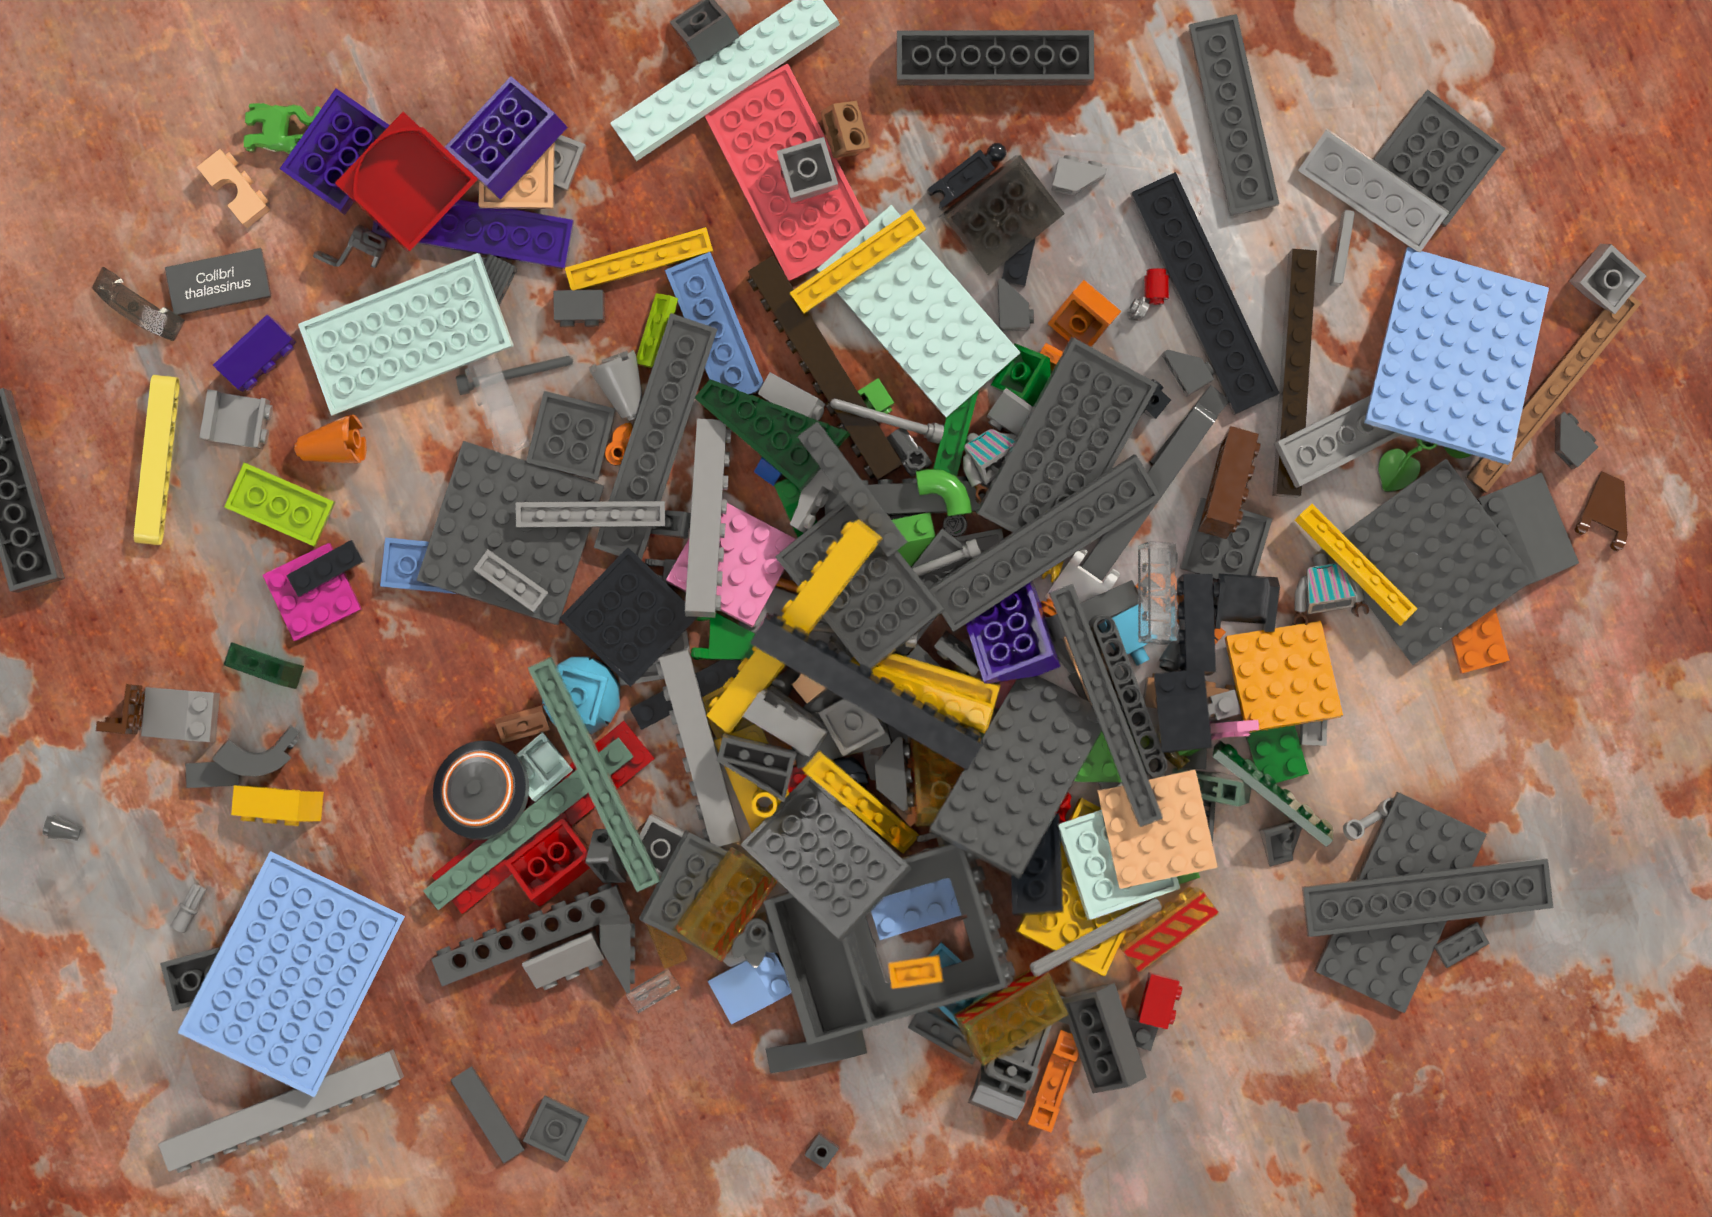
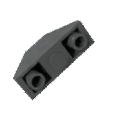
M897 737L875 763L876 788L909 815L912 814V807H915L914 792H910V783L913 782L912 768H908V758H911L910 743L906 744V740L903 737Z

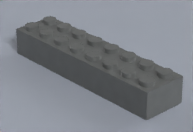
M1094 30L897 31V86L1092 85L1094 81Z
M1 388L0 559L10 592L19 593L63 580L65 576L12 391Z

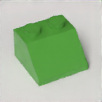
M930 512L892 520L908 541L898 549V552L910 567L914 565L936 536Z

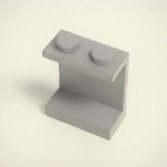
M207 389L199 438L207 441L263 449V444H267L269 430L266 429L267 420H271L273 406L270 405V400L266 398H250Z

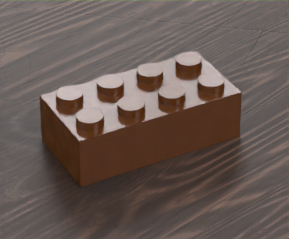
M1233 426L1229 427L1220 444L1198 529L1199 532L1227 539L1231 532L1235 533L1237 525H1240L1243 511L1240 510L1243 503L1246 502L1249 489L1246 487L1249 480L1252 479L1255 466L1252 464L1254 458H1257L1261 443H1257L1259 434Z

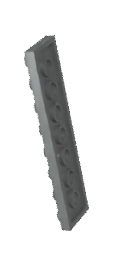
M1234 14L1189 24L1188 28L1230 216L1278 206L1280 203L1238 16Z

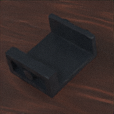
M1219 573L1218 582H1213V597H1216L1214 605L1215 628L1220 629L1221 621L1259 623L1263 624L1265 632H1275L1280 592L1278 577Z

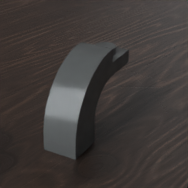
M290 725L270 749L259 753L245 751L230 739H227L212 757V760L224 769L238 775L261 776L269 774L281 768L291 759V756L285 752V749L289 748L291 750L300 738L297 736L299 730Z

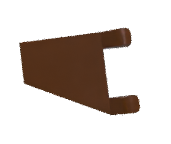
M1603 471L1600 472L1583 514L1574 529L1576 533L1583 535L1588 532L1592 520L1617 532L1610 545L1612 550L1619 551L1624 548L1628 536L1624 481Z

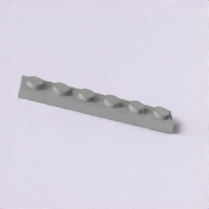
M665 501L516 502V527L665 526Z

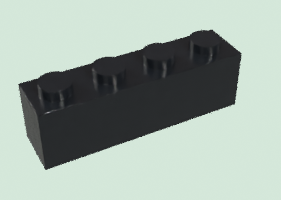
M1182 574L1178 581H1175L1174 587L1175 595L1178 596L1179 605H1176L1175 609L1176 620H1179L1176 642L1180 644L1177 667L1181 671L1204 669L1205 676H1210L1216 672L1213 574Z

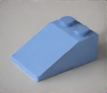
M766 952L763 961L757 968L751 966L746 960L708 980L711 989L731 1024L791 993L783 963L777 952Z

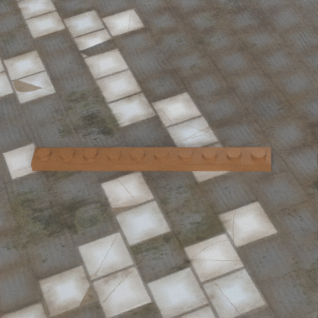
M1630 295L1616 314L1603 309L1523 407L1511 462L1641 305L1632 295ZM1481 458L1466 478L1484 493H1487L1509 465Z

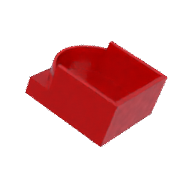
M403 111L335 182V185L404 250L410 252L478 179L424 127H419Z

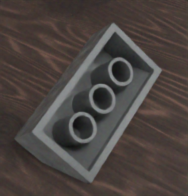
M1115 983L1097 986L1060 999L1092 1093L1127 1088L1147 1078Z

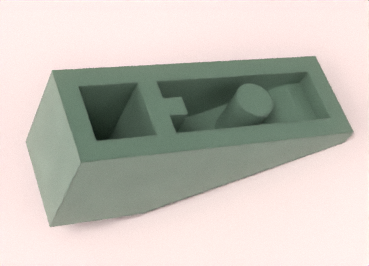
M1173 768L1172 775L1191 770ZM1196 771L1203 800L1238 807L1249 803L1251 787L1236 775Z

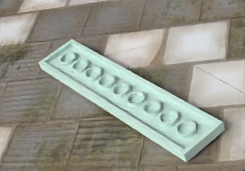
M793 0L742 34L730 46L724 47L709 60L697 64L610 124L635 160L638 161L840 25L839 21L823 0Z

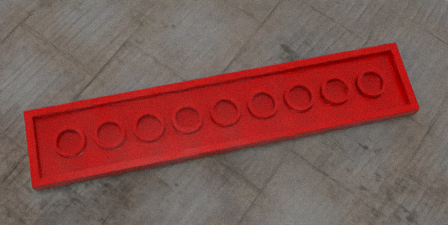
M625 720L595 743L598 752H600L619 737L634 756L610 775L616 789L620 788L655 759ZM574 762L569 764L573 770L561 781H559L554 787H556L559 783H561L564 779H566L568 776H570L573 772L577 770ZM589 793L451 901L458 910L464 914L511 876L512 873L505 865V862L564 817L573 826L594 809L595 805ZM528 797L524 811L535 803L531 797ZM488 839L475 840L435 872L432 875L434 880L436 881Z

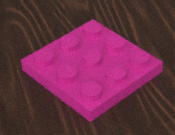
M327 543L263 574L294 641H298L362 610L345 573L302 597L297 596L286 576L334 550L331 543Z

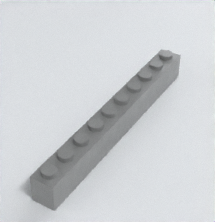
M394 1049L325 1076L315 1097L294 1088L160 1142L158 1146L168 1172L176 1169L177 1173L192 1168L190 1163L199 1160L203 1164L214 1159V1154L223 1151L224 1155L238 1149L237 1145L246 1142L247 1145L258 1142L261 1140L260 1135L269 1132L270 1136L284 1131L283 1126L292 1123L293 1127L307 1122L306 1117L315 1114L316 1118L328 1114L330 1113L329 1108L338 1105L340 1109L352 1104L353 1098L361 1096L362 1099H366L375 1095V1090L383 1086L385 1090L400 1085L398 1080H401L404 1075Z

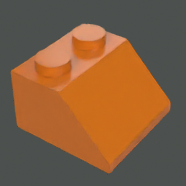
M1083 280L1047 324L1068 342L1071 337H1074L1092 347L1121 313V310Z

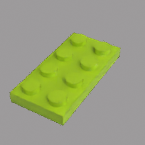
M244 462L224 507L316 547L335 502Z

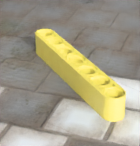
M152 375L134 528L135 543L161 545L163 541L180 389L178 377Z

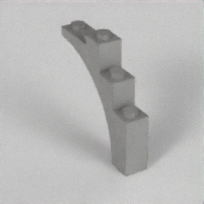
M771 372L758 392L761 397L770 403L772 402L801 413L817 421L824 413L825 403L819 398ZM822 469L801 491L798 507L790 522L791 526L803 533L813 526L817 511L827 502L828 492L831 491L836 495L839 493Z

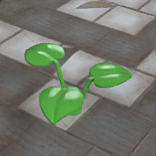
M1416 438L1418 446L1407 454L1401 449H1391L1385 452L1378 465L1383 490L1397 491L1414 482L1420 472V463L1411 456L1423 448L1433 449L1438 444ZM1444 447L1446 452L1454 458L1461 459L1472 455Z

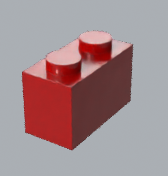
M1149 972L1137 1021L1168 1030L1169 1024L1173 1025L1176 1017V1010H1173L1175 1000L1179 1001L1182 993V986H1179L1180 981Z

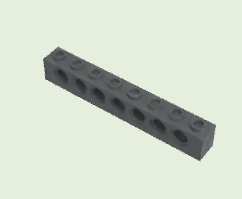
M607 883L597 887L598 893L589 896L588 891L575 896V902L566 905L564 900L552 905V911L543 914L542 910L529 914V920L520 923L519 919L506 923V929L497 932L496 928L483 932V938L474 941L473 937L459 942L460 947L451 950L450 946L436 951L437 956L431 960L441 986L599 925V915L627 914L629 911L619 886L615 885L612 887L611 883ZM595 899H601L605 903L603 912L599 913L593 910L592 902ZM572 908H577L581 911L582 918L580 921L575 922L570 919L569 912ZM549 917H554L558 920L559 927L557 930L552 931L547 928L546 921ZM526 926L535 929L536 936L534 939L529 940L524 937L523 930ZM507 935L512 939L513 944L510 949H505L501 946L500 939L502 936ZM479 945H486L489 948L490 953L487 958H482L478 955L477 948ZM456 954H463L466 957V965L464 967H459L455 964L454 958Z

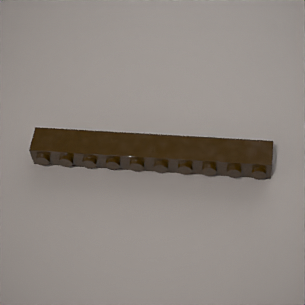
M1292 249L1288 253L1276 442L1306 428L1317 250ZM1276 449L1273 496L1298 498L1301 496L1302 486L1295 488Z
M774 256L748 270L750 278L747 281L754 292L759 290L763 297L760 299V302L766 312L772 311L776 319L773 320V323L779 333L784 331L789 340L786 341V344L792 354L798 353L802 359L798 362L806 375L810 373L815 380L811 383L818 395L823 394L828 401L825 403L831 416L836 414L841 422L837 425L838 428L850 433L849 437L853 441L850 447L857 458L862 456L866 462L863 468L870 479L875 477L877 481L881 480L902 467L901 460L875 420L831 407V400L839 399L868 408L808 312L803 314L790 295L794 288Z

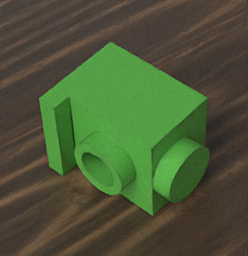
M879 378L858 390L861 397L865 395L866 399L863 401L869 409L886 414L893 411L891 407L894 406V401Z

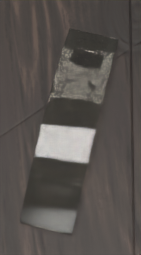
M105 267L101 268L92 288L105 303L126 319L145 330L171 341L176 340L185 322L183 318L166 307L159 309L124 286L122 278Z

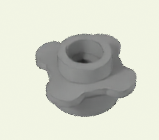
M1143 296L1138 300H1133L1128 309V312L1131 313L1129 316L1130 320L1132 318H1136L1139 321L1143 319L1150 305L1145 301L1146 297Z

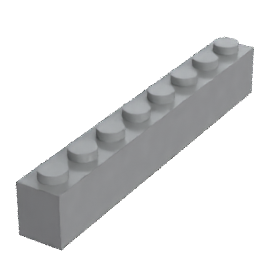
M697 419L685 616L715 618L716 610H721V596L717 595V586H722L723 572L718 571V564L724 561V547H720V538H725L726 523H721V515L727 512V500L723 499V490L728 491L729 476L724 475V467H729L730 452H725L726 443H731V429L727 428L720 420Z
M689 649L662 655L659 657L660 662L656 663L659 677H664L667 685L663 687L666 701L671 700L673 710L669 711L672 724H677L680 734H676L679 749L684 748L686 757L682 758L686 773L691 771L693 781L689 782L692 795H697L700 805H696L699 820L704 819L706 828L702 829L704 839L719 847L741 841L722 767L717 761L718 753L708 717L706 716L707 713Z

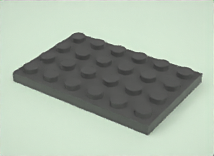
M844 500L775 557L795 583L800 586L803 581L806 580L808 582L814 574L811 571L819 561L824 562L828 557L826 551L834 541L838 543L844 536L841 534V531L850 521L853 523L860 519ZM877 545L824 614L823 618L859 664H863L872 670L944 612L945 609L898 550L887 557L881 547Z
M808 775L785 798V802L782 801L777 806L775 813L767 817L741 843V846L840 942L911 870L907 863L849 809Z

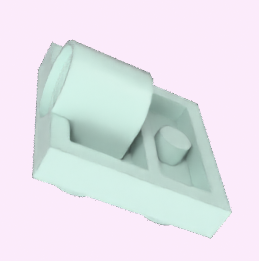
M544 733L538 735L516 754L527 771L529 796L535 802L573 770Z

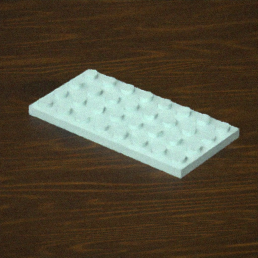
M890 205L817 268V271L821 272L901 217V215ZM919 236L836 292L945 418L1020 354V351Z
M479 253L298 324L331 416L347 412L513 347L511 337Z

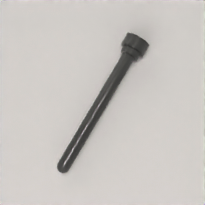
M564 356L473 378L471 375L456 376L460 395L469 394L477 386L569 366L573 363V358L571 356Z

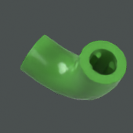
M925 469L916 471L919 495H940L946 503L947 516L972 513L966 487L956 476L944 470Z

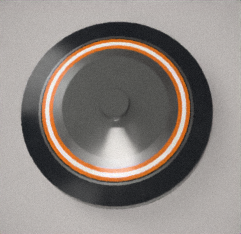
M491 741L470 742L454 750L441 764L433 785V802L440 820L454 833L473 840L491 839L509 830L521 817L529 796V779L522 761L510 749Z

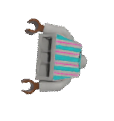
M989 429L980 436L976 433H971L966 438L964 446L966 455L963 457L964 472L971 487L976 489L975 500L978 504L981 503L979 495L986 494L988 490L981 483L988 484L993 481L1017 437L1016 435L1004 434L994 429Z
M1327 554L1315 555L1313 557L1315 567L1307 569L1306 575L1300 578L1295 591L1294 610L1297 613L1292 619L1294 625H1297L1296 619L1300 616L1305 618V625L1308 624V618L1304 614L1306 610L1308 614L1352 607L1353 615L1359 617L1357 610L1362 606L1364 614L1367 615L1369 607L1362 602L1364 600L1362 587L1337 563L1329 564Z

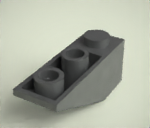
M629 914L599 915L600 948L625 992L630 993V984H635V970L630 969V961H635V946H630V938H635V923H630Z

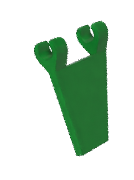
M717 613L715 618L698 617L696 621H710L709 649L692 648L691 656L694 660H744L746 657L750 659L754 654L752 650L753 645L750 642L755 633Z

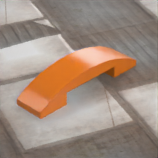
M1060 1030L1028 1121V1125L1052 1133L1059 1113V1106L1074 1063L1079 1055L1071 1033Z

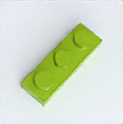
M655 294L636 357L638 365L653 368L670 314L675 313L678 298L670 295Z

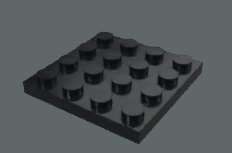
M627 547L559 619L632 687L698 617L685 616V601Z

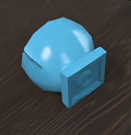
M591 656L570 657L557 664L556 666L589 734H593L608 726L606 721L611 723L620 707V684L611 668L594 657L591 659ZM542 699V704H544L543 708H544L545 712L547 713L548 717L550 718L551 722L555 725V723H554V721H553V719H552V717H551V715H550V713H549V711H548V709H547V707H546V705H545V703H544V701H543V699Z

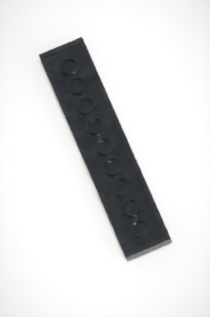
M1176 172L1131 192L1133 201L1234 415L1279 395L1280 392Z

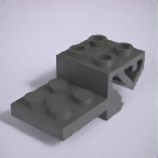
M1006 1006L989 1054L983 1058L968 1103L1011 1121L1017 1120L1025 1105L1026 1091H1031L1039 1071L1038 1065L1052 1024Z

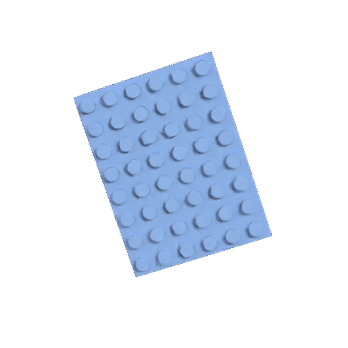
M1407 247L1403 257L1364 423L1509 465L1513 455L1549 288L1424 251L1417 252L1413 248Z
M270 851L178 1033L315 1097L405 916Z

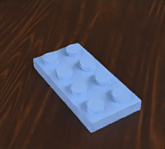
M949 878L885 896L871 910L880 940L961 916L955 892Z

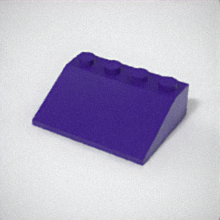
M510 76L445 148L501 200L568 127L550 108Z
M335 88L284 161L280 170L345 215L354 202L335 185V182L387 129L389 124Z
M1033 581L966 623L985 684L1039 676L1061 667Z

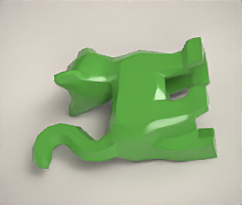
M264 103L249 104L250 112L245 113V123L249 126H254L257 122H261L263 125L262 133L244 136L246 151L255 152L256 148L259 147L273 152L285 151L290 154L303 136V134L288 136L291 115H296L301 123L310 126L321 110V107L316 106L314 114L308 116L306 111L298 105L270 106Z

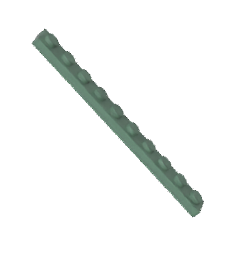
M552 656L530 666L528 670L636 891H641L658 883L659 875Z
M619 737L599 752L609 775L613 774L634 757ZM578 770L526 809L509 830L497 837L488 839L424 889L423 892L437 910L444 907L585 796L588 791Z

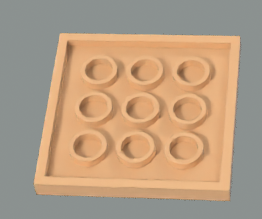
M1196 770L1149 780L1163 819L1139 827L1123 785L1097 791L1119 889L1218 868Z

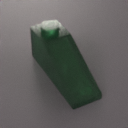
M233 642L230 644L224 662L226 667L293 689H297L304 668L303 665Z

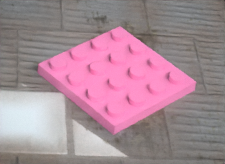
M727 503V512L721 515V523H726L725 538H720V547H724V561L718 564V571L723 572L722 586H717V595L721 596L720 611L753 628L785 570L775 556L796 539ZM689 539L666 579L667 583L686 592Z

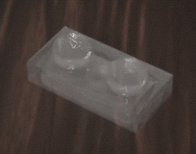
M667 968L630 990V993L625 994L639 1014L678 991L681 987Z

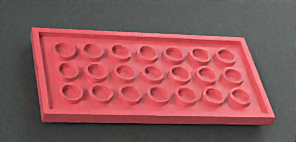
M788 64L766 74L705 115L737 182L789 282L819 268L869 224L837 159L833 158L830 145ZM824 137L838 181V189L791 203L778 161L777 151Z

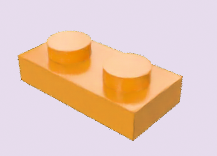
M939 955L888 963L892 989L943 981Z

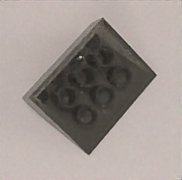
M1015 155L939 217L971 257L989 275L1065 213L1022 156Z

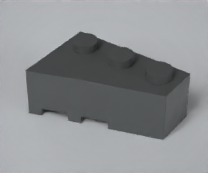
M723 733L717 761L785 802L796 751Z

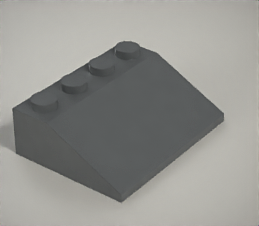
M1542 472L1477 498L1478 502L1536 578L1529 584L1579 564Z

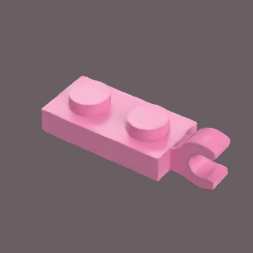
M1258 720L1210 721L1211 733H1213L1211 740H1218L1223 737L1250 736L1249 731L1259 730Z

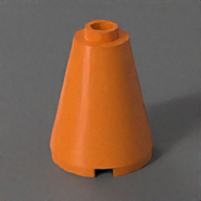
M346 415L298 437L294 445L295 453L303 461L361 463V461L365 460L367 452L365 436L361 437L359 429H363L362 424L355 415Z

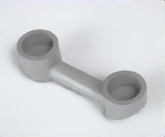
M1393 798L1382 801L1376 811L1361 820L1353 819L1344 823L1343 832L1345 836L1351 841L1361 838L1364 835L1365 828L1380 819H1384L1388 815L1387 811L1390 807L1388 802H1392Z

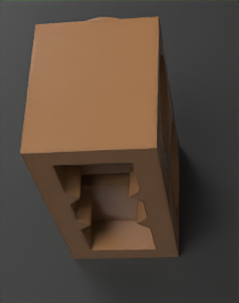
M857 101L835 103L820 111L833 158L858 155L870 148Z

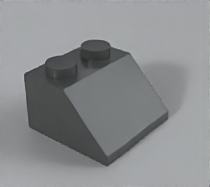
M701 0L670 21L680 39L699 64L709 60L715 53L724 47L730 46L734 40L740 37L729 16L715 0Z

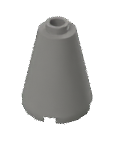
M634 349L629 353L625 351L602 360L603 364L596 366L595 363L589 366L590 373L620 417H626L628 421L636 419L643 397Z

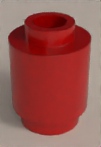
M1153 268L1146 270V275L1144 276V297H1146L1145 300H1148L1150 305H1162L1164 300L1169 299V275H1166V269Z

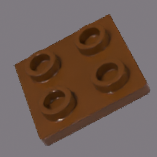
M126 684L122 718L105 717V721H97L96 731L137 734L138 730L142 727V715H139L140 705H143L145 701V691L142 690V685Z

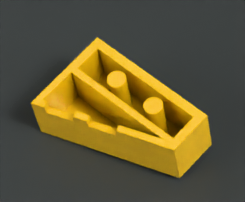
M234 785L231 815L241 816L240 821L255 822L256 818H263L262 823L277 824L278 820H284V825L299 826L300 821H321L324 792Z

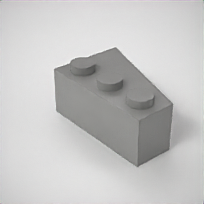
M773 685L760 691L743 715L744 718L792 746L796 752L803 756L814 754L829 733L823 722Z

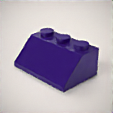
M267 314L219 358L213 366L238 390L242 392L244 390L249 391L258 383V377L263 373L268 374L275 368V362L281 356L284 358L294 350L293 345L296 341L275 319Z

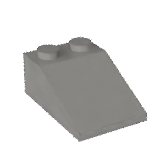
M145 687L141 736L216 742L220 693Z

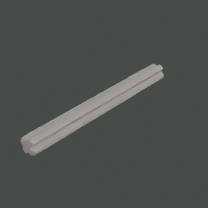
M1157 898L1151 899L1031 963L1030 969L1035 976H1039L1161 911L1162 906Z

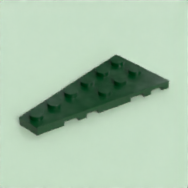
M711 379L695 396L698 402L800 490L803 491L821 469L797 437L815 424L817 420ZM818 421L837 448L850 435L848 431Z

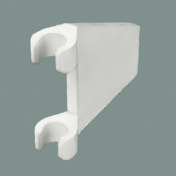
M1082 548L1073 555L1045 598L1051 599L1050 592L1073 584L1079 601L1082 603L1110 590L1119 578L1120 573L1112 569L1104 582H1102L1079 566L1088 553L1086 549Z

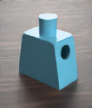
M1139 603L1112 617L1116 623L1126 653L1131 654L1136 666L1149 660L1143 646L1152 642L1144 612ZM1106 621L1097 625L1101 633L1107 628ZM1110 642L1109 644L1115 651V645L1112 642Z

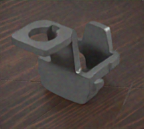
M359 224L355 227L348 246L339 260L319 250L314 252L313 257L338 267L346 261L350 252L355 247L374 256L371 267L376 268L386 248L387 240ZM368 235L382 241L381 244L370 240Z

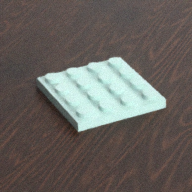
M1102 810L1058 824L1061 842L1087 920L1181 889L1177 876L1119 889Z

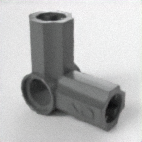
M898 428L887 437L892 448L901 459L903 467L912 478L916 476V471L925 470L932 464L927 454L920 446H917L906 429Z

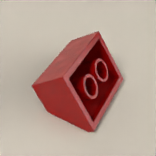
M563 817L507 860L505 865L529 899L541 907L590 869L586 863L589 848Z

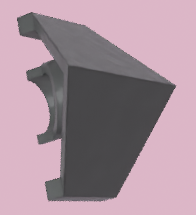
M1293 820L1259 830L1270 867L1293 861L1292 855L1302 827Z

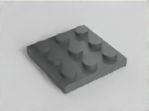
M544 391L526 462L599 480L616 409Z
M1201 498L1180 569L1197 574H1213V579L1217 580L1219 573L1256 576L1272 518L1241 509L1240 511H1243L1240 525H1237L1235 533L1231 532L1227 539H1223L1198 531L1206 498Z

